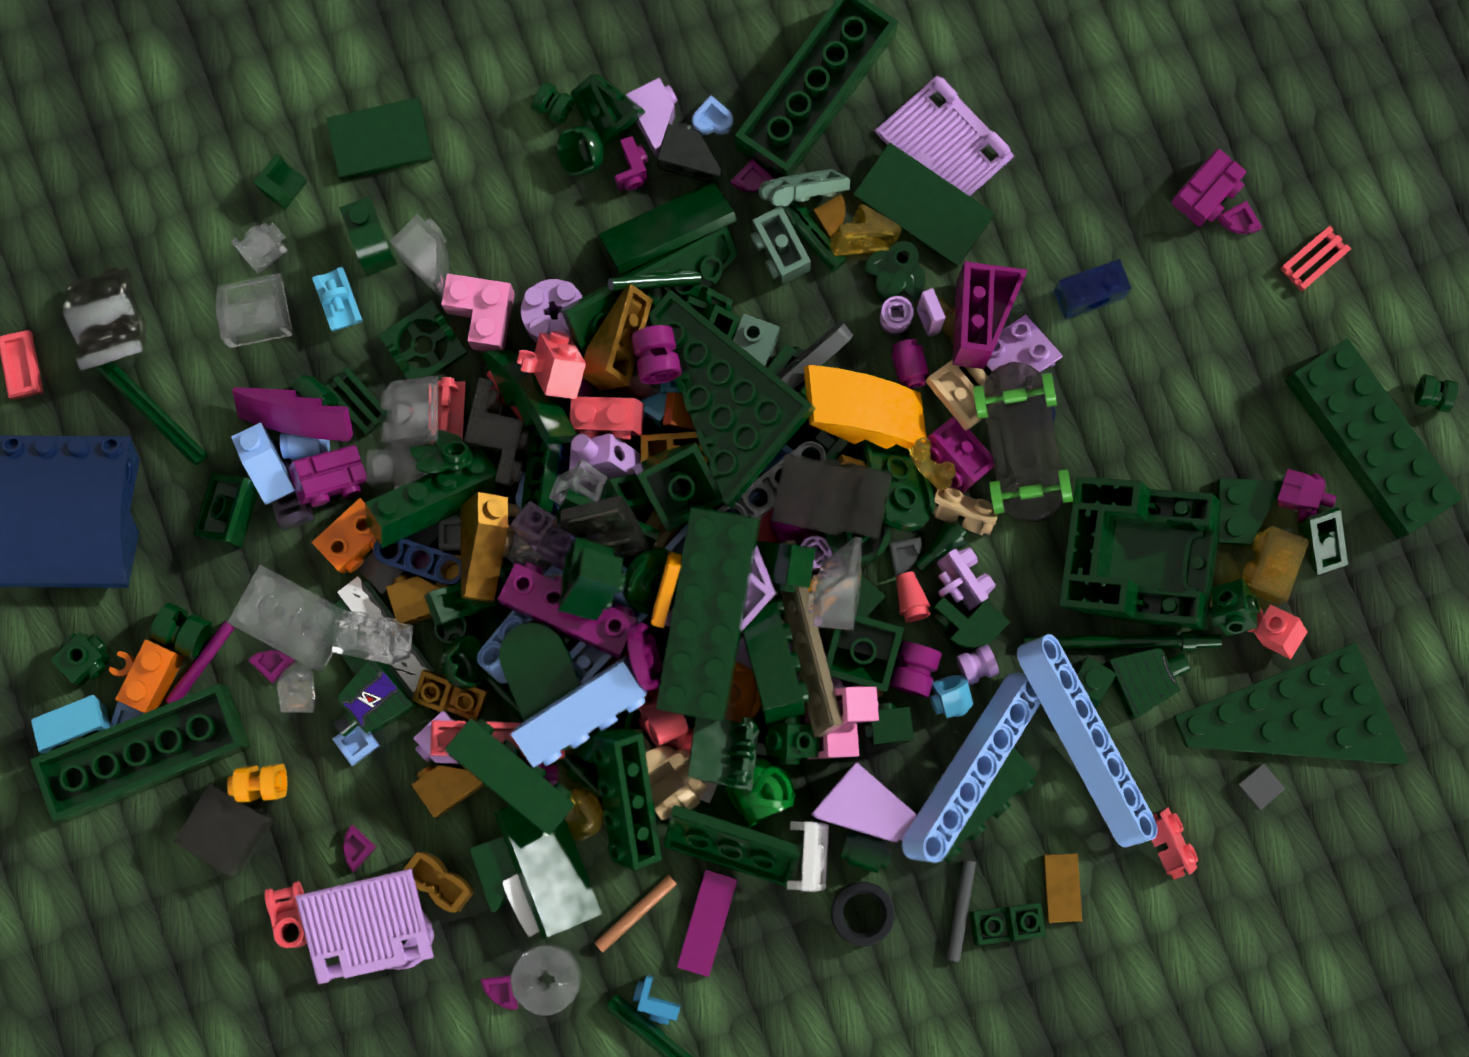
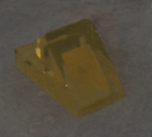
M860 204L852 223L839 225L830 247L834 256L889 250L896 243L902 230L900 225L866 205Z

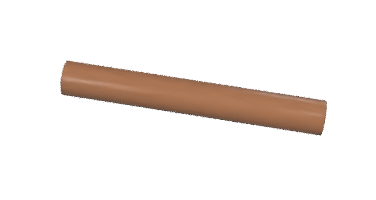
M668 874L594 942L595 945L602 952L607 950L677 885L673 878Z

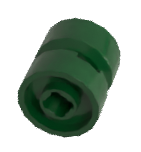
M169 602L157 614L150 629L149 639L165 648L174 646L176 653L194 660L204 649L209 639L212 622L196 614L188 616L187 610Z

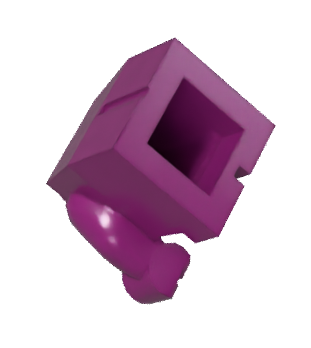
M1287 469L1278 496V505L1282 508L1299 511L1298 522L1303 523L1307 517L1318 513L1321 505L1334 508L1337 496L1325 493V479L1319 474L1314 473L1310 476Z

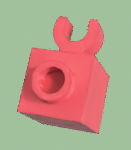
M1270 604L1265 614L1262 609L1257 614L1258 628L1248 630V632H1254L1262 646L1288 659H1292L1307 634V630L1300 618Z

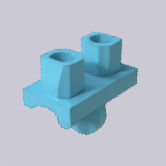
M339 267L327 274L312 277L332 332L363 322L343 267Z

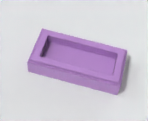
M931 288L922 292L916 309L929 337L940 333L946 318L935 291Z

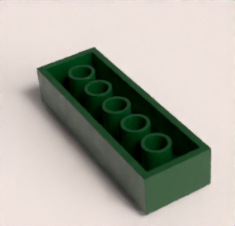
M835 0L736 133L735 148L755 160L778 178L793 175L896 35L898 21L868 0Z
M1348 338L1285 380L1397 540L1410 535L1463 499Z
M696 506L691 508L656 709L717 721H724L726 718L761 518Z
M217 684L32 758L30 761L52 822H67L251 748L229 686Z

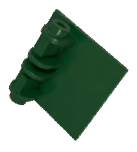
M695 716L687 777L751 792L759 727L755 725V719L744 717L740 723L727 719L717 721Z

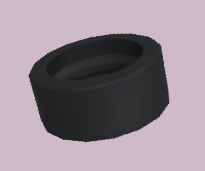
M866 881L853 882L843 887L835 896L831 907V920L837 933L848 943L857 946H871L882 941L891 931L895 920L894 904L889 894L880 886ZM857 894L873 896L882 907L881 922L875 930L869 933L859 934L847 927L843 919L845 903Z

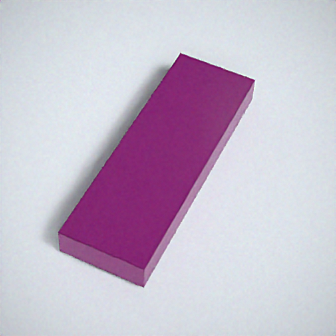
M708 870L705 871L677 968L709 977L738 879Z

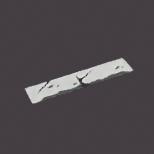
M357 576L337 593L412 692H415L422 670L429 669Z

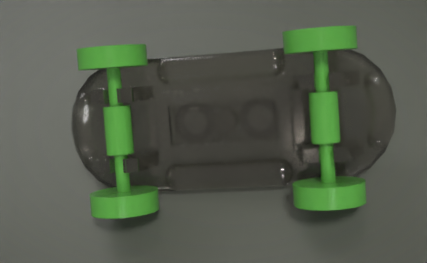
M1012 362L999 366L991 372L985 381L984 387L983 385L973 386L978 419L986 418L997 480L989 482L995 514L1005 513L1006 509L1010 515L1018 520L1038 522L1056 513L1062 501L1063 503L1073 501L1068 469L1061 470L1051 406L1057 405L1052 373L1041 375L1031 365L1021 362Z

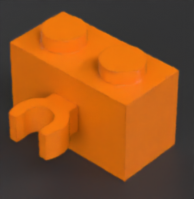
M146 639L136 659L129 653L118 651L117 656L124 658L126 665L122 670L110 667L109 672L115 676L126 677L115 700L143 713L159 708L185 656Z

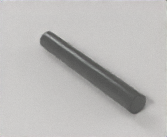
M963 860L946 960L960 962L976 862Z

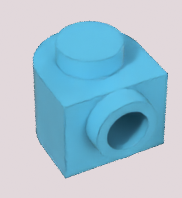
M952 675L933 682L932 689L934 695L930 696V701L936 715L943 713L946 718L965 715L973 706L972 695L965 676Z

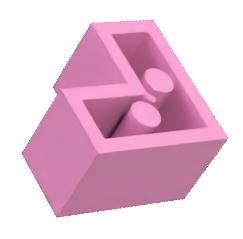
M447 273L441 305L446 314L471 318L467 341L472 350H505L515 295L511 283Z
M844 687L834 689L843 725L826 736L819 737L818 758H807V760L859 756L857 723L879 720L877 687ZM804 702L805 722L811 723L806 702Z

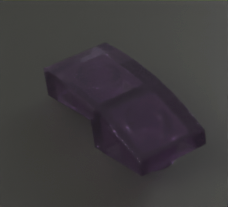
M529 501L511 523V528L534 551L563 571L565 554L576 537L556 525L557 517Z

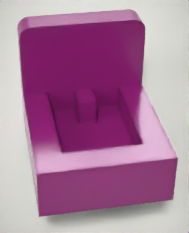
M633 136L620 140L622 151L630 170L614 176L618 191L637 189L643 185L644 181L648 180L644 163L648 162L647 155L642 144L636 146Z

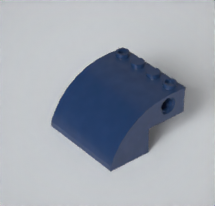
M0 435V587L129 588L139 531L130 513L140 462L131 436Z

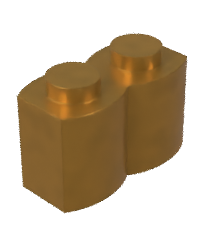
M416 852L403 869H412L416 889L429 892L431 899L446 911L454 913L461 911L475 893L472 885L464 877L448 872L445 864L430 853Z

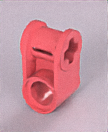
M654 689L647 692L646 696L643 697L646 702L638 708L641 714L639 725L650 737L654 745L658 747L688 733V725L683 714L656 709L659 689Z
M299 881L294 882L291 887L275 891L272 888L265 890V902L270 915L274 938L284 948H299L307 943L295 897L296 895L304 894L303 887ZM291 898L290 900L280 902L281 900ZM292 923L299 929V936L294 942H290L286 938V929Z

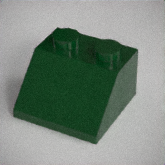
M696 442L661 451L632 467L667 532L688 522L692 507L712 509L724 503L718 485Z
M840 610L826 658L830 676L865 687H877V690L887 692L904 628Z

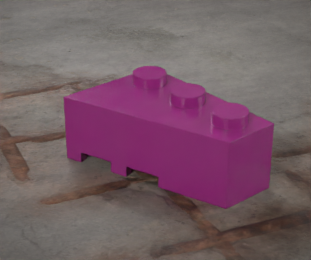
M964 262L956 280L952 365L985 369L1028 270Z

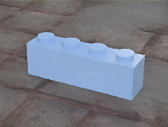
M625 656L516 726L511 736L533 768L542 762L545 766H548L562 756L560 750L568 745L576 748L590 738L588 733L596 727H599L602 731L618 720L615 715L624 709H627L630 713L646 702L643 697L646 696L648 691L643 690L639 685L628 656Z

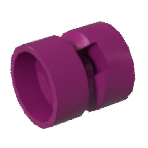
M655 325L640 329L631 335L634 354L640 358L636 364L641 383L650 385L672 381L682 374L678 354L673 352L676 348L672 327Z
M901 641L896 657L900 664L893 668L889 686L905 693L929 698L934 682L930 675L932 672L937 671L942 653L920 644Z

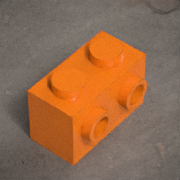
M359 498L311 542L336 570L343 575L347 571L352 573L357 570L365 561L363 557L374 548L376 538L366 524L365 502Z

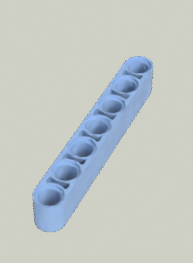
M1048 634L1020 645L1017 650L1019 664L1116 842L1126 848L1156 838L1158 831L1156 820L1058 640Z
M1011 673L1005 677L906 832L902 841V848L904 854L909 859L939 862L946 856L1041 704L1025 673Z

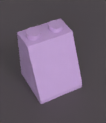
M858 763L853 764L811 813L815 819L890 842H897L899 839L903 841L906 832L917 817V814Z

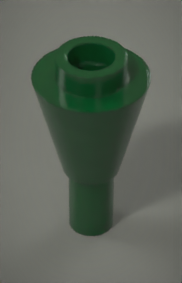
M946 520L929 546V550L914 564L924 573L936 560L942 559L955 548L958 550L969 544L965 540L969 534L956 520L952 524Z

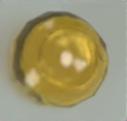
M574 788L570 791L573 795L569 800L575 806L566 815L565 820L572 837L581 842L595 835L601 829L604 810L600 799L589 789Z

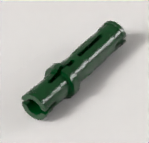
M794 200L788 206H782L793 228L809 244L812 250L816 252L832 273L847 261V258L844 257L827 235L810 218V211L806 207L802 208Z

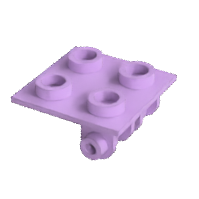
M1024 315L1002 330L987 363V367L999 379L998 385L1000 389L1008 391L1017 388L1025 381L1027 383L1030 382L1032 376L1038 377L1040 372L1049 366H1055V362L1063 356L1029 317Z

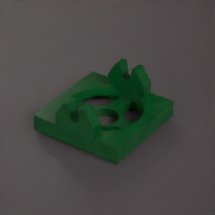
M432 300L378 334L414 389L468 355ZM428 321L438 325L440 328L432 334L421 333L415 323ZM407 329L412 336L411 347L400 354L399 340L403 331ZM421 337L430 338L433 343L432 349L426 354H420L415 350V343ZM447 338L446 352L443 358L439 360L435 354L437 343ZM417 356L419 358H426L431 366L428 368H417L407 362Z

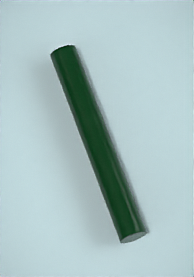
M699 272L609 278L608 287L610 291H622L628 284H632L638 289L695 286L701 284V275Z

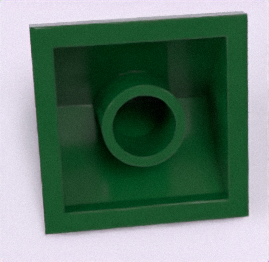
M211 473L192 535L242 548L258 496V491L252 480L245 477Z

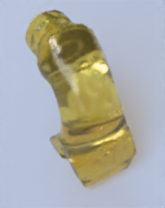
M925 437L917 439L914 446L909 449L912 462L920 473L938 490L948 489L953 482L952 478L956 474L955 466L948 461L941 464L934 462L930 459L931 442Z

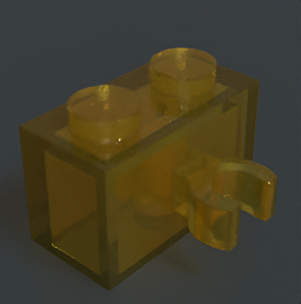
M1274 526L1264 530L1263 533L1259 532L1253 544V550L1257 551L1253 563H1247L1242 575L1251 592L1258 597L1277 604L1288 601L1309 540Z

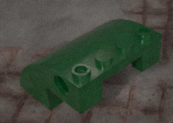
M1076 476L1059 606L1124 621L1207 630L1222 501L1213 493L1150 489L1142 481Z

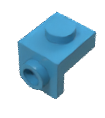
M647 975L645 982L638 981L633 1001L639 1002L637 1010L649 1013V1019L658 1023L669 1024L670 1019L677 1021L681 1007L680 1004L649 996L654 976Z

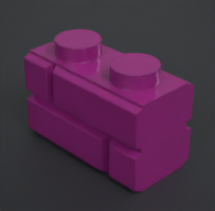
M1216 149L1176 194L1171 203L1180 212L1186 214L1197 226L1201 227L1207 219L1212 223L1224 209L1221 202L1227 196L1233 199L1244 187L1245 184L1241 182V179L1247 172L1238 163L1232 161L1222 150Z
M355 445L292 461L289 467V474L293 486H295L299 503L301 505L311 503L312 507L324 505L330 501V497L339 494L343 498L353 497L361 493V488L368 481Z

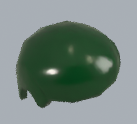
M576 126L563 130L560 133L557 141V155L562 167L569 175L576 176L592 173L602 164L604 156L603 143L598 133L587 126Z
M472 635L462 636L451 642L444 648L441 656V667L444 677L451 685L463 690L477 687L483 680V677L488 674L477 663L478 653L484 645L481 640Z

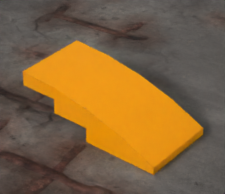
M816 365L804 367L807 401L816 408L809 416L810 425L853 444H857L865 439L885 449L896 444L917 454L928 449L921 393L898 383L868 374Z

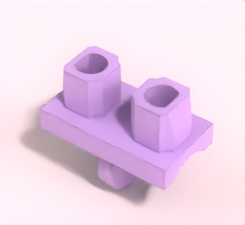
M955 548L937 562V565L943 572L938 577L945 585L944 588L938 591L939 595L944 597L950 593L956 603L962 600L968 611H971L989 598L988 594L996 587V584L986 573L976 578L969 568L978 562L977 556L971 548L957 551Z

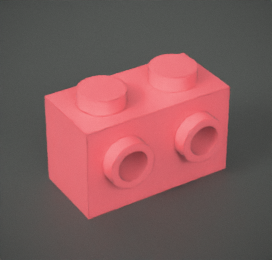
M577 396V399H571L570 422L576 433L585 434L589 438L613 434L615 438L627 441L631 440V436L643 435L645 404L636 398Z

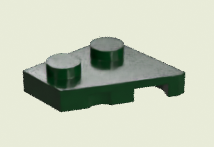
M599 74L589 75L571 91L587 126L598 133L603 146L608 145L645 114L642 107Z
M1219 478L1217 480V498L1222 501L1217 544L1244 546L1252 544L1281 490L1283 481Z

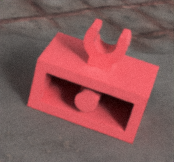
M552 331L551 334L539 333L535 353L519 350L517 364H521L520 370L534 373L545 395L577 399L586 365L585 360L568 334L560 331Z

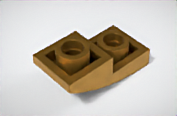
M424 669L421 672L412 701L439 712L446 710L467 719L472 718L476 722L482 714L490 689L478 685L475 688L463 690L451 685L444 677V674Z

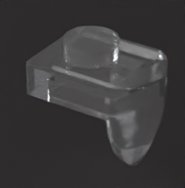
M295 662L281 673L277 683L280 711L314 713L316 701L313 672L305 662Z

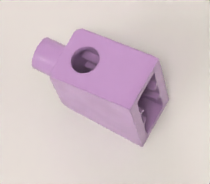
M579 434L571 442L570 474L588 498H593L601 490L600 485L606 480L635 474L632 467L641 463V454L619 438H615L613 434H604L594 438H589L585 434Z

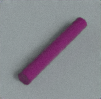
M224 620L165 699L168 704L184 698L235 629L233 625Z

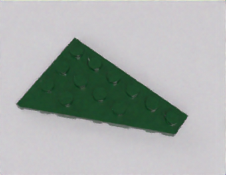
M669 290L649 313L653 326L667 325L673 328L676 348L673 352L678 354L682 374L675 379V382L683 396L685 407L696 429V435L703 453L707 457L710 465L709 468L722 495V501L732 508L816 408L677 294Z

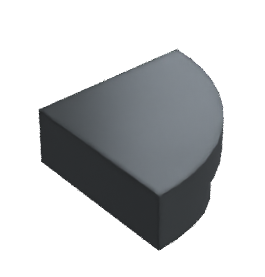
M921 537L888 544L894 576L905 573L914 565L921 550Z

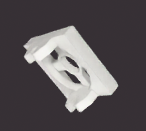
M790 821V830H804L802 881H787V889L823 891L826 889L829 825L828 823Z

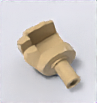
M635 729V731L643 734L653 805L658 816L662 820L669 818L674 805L689 810L696 807L700 803V797L705 792L707 785L702 780L687 777L689 753L686 750H676L668 745L653 748L644 736L643 731Z

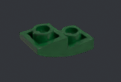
M1041 903L970 911L974 945L1046 936Z

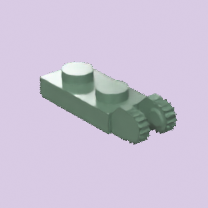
M833 169L779 177L778 179H772L769 182L766 181L760 184L758 195L766 201H771V204L776 207L788 206L792 200L808 201L810 196L816 195L832 197L837 195V192L850 190V179Z

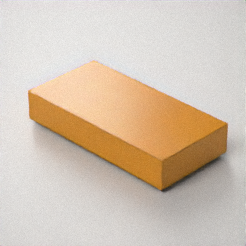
M672 552L668 554L652 611L651 623L653 626L664 628L681 567L682 555Z

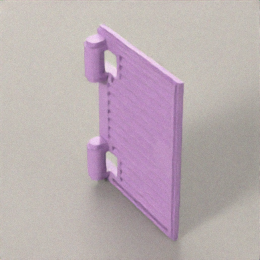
M938 76L933 78L874 131L887 145L892 143L969 196L1014 158L1010 147L996 132L990 131L960 100L958 93L943 78ZM936 91L946 99V103L940 108L930 99ZM988 145L998 153V156L992 162L981 152Z
M412 869L295 896L318 984L327 983L333 978L342 976L344 978L405 965L411 960L421 958L422 961L434 957ZM416 938V946L403 948V940ZM339 956L340 963L326 965V958Z

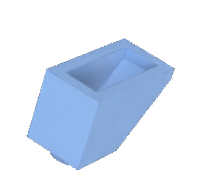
M261 422L231 436L244 468L266 505L295 491L275 441Z

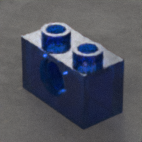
M1118 259L1059 280L1054 292L1064 318L1067 319L1124 299L1132 288L1121 260Z

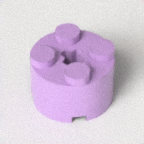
M548 279L535 284L526 291L521 305V317L529 337L537 343L539 333L551 334L552 331L566 333L572 338L560 310L583 298L579 290L572 283L559 279ZM553 311L559 312L558 319L556 320L551 319Z

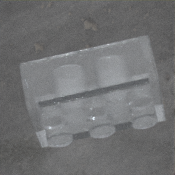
M259 565L227 623L309 668L323 672L353 613L281 574Z

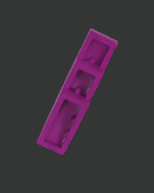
M234 387L232 390L239 419L255 425L261 422L265 428L315 439L349 442L353 436L348 407L323 406L321 398L296 397L295 390Z

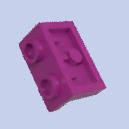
M954 416L931 433L927 438L928 449L922 452L927 461L946 479L949 486L959 490L962 494L999 463L969 429L967 431L963 429Z

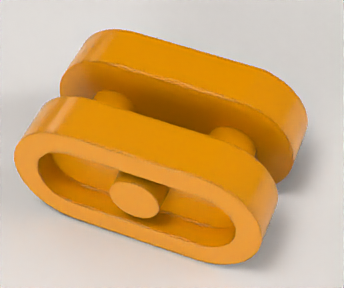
M270 764L263 766L261 770H259L258 766H243L236 768L233 776L228 777L229 796H234L236 802H251L259 799L260 795L264 801L278 800L287 794L288 781L284 764Z

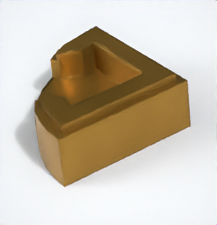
M841 194L815 208L813 211L829 239L837 234L844 221L845 202Z

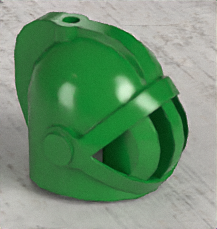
M756 757L751 792L725 786L732 804L741 813L748 828L754 827L773 814L795 805L794 786L788 774L780 767L770 764L763 758Z

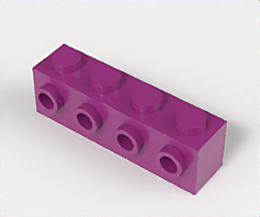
M526 562L524 566L515 563L498 597L501 605L537 622L553 627L555 630L619 660L622 659L628 646V628L638 623L637 618L633 617L634 612L616 604L615 608L604 609L597 621L558 611L562 578L556 576L552 580L543 576L544 571L531 563Z

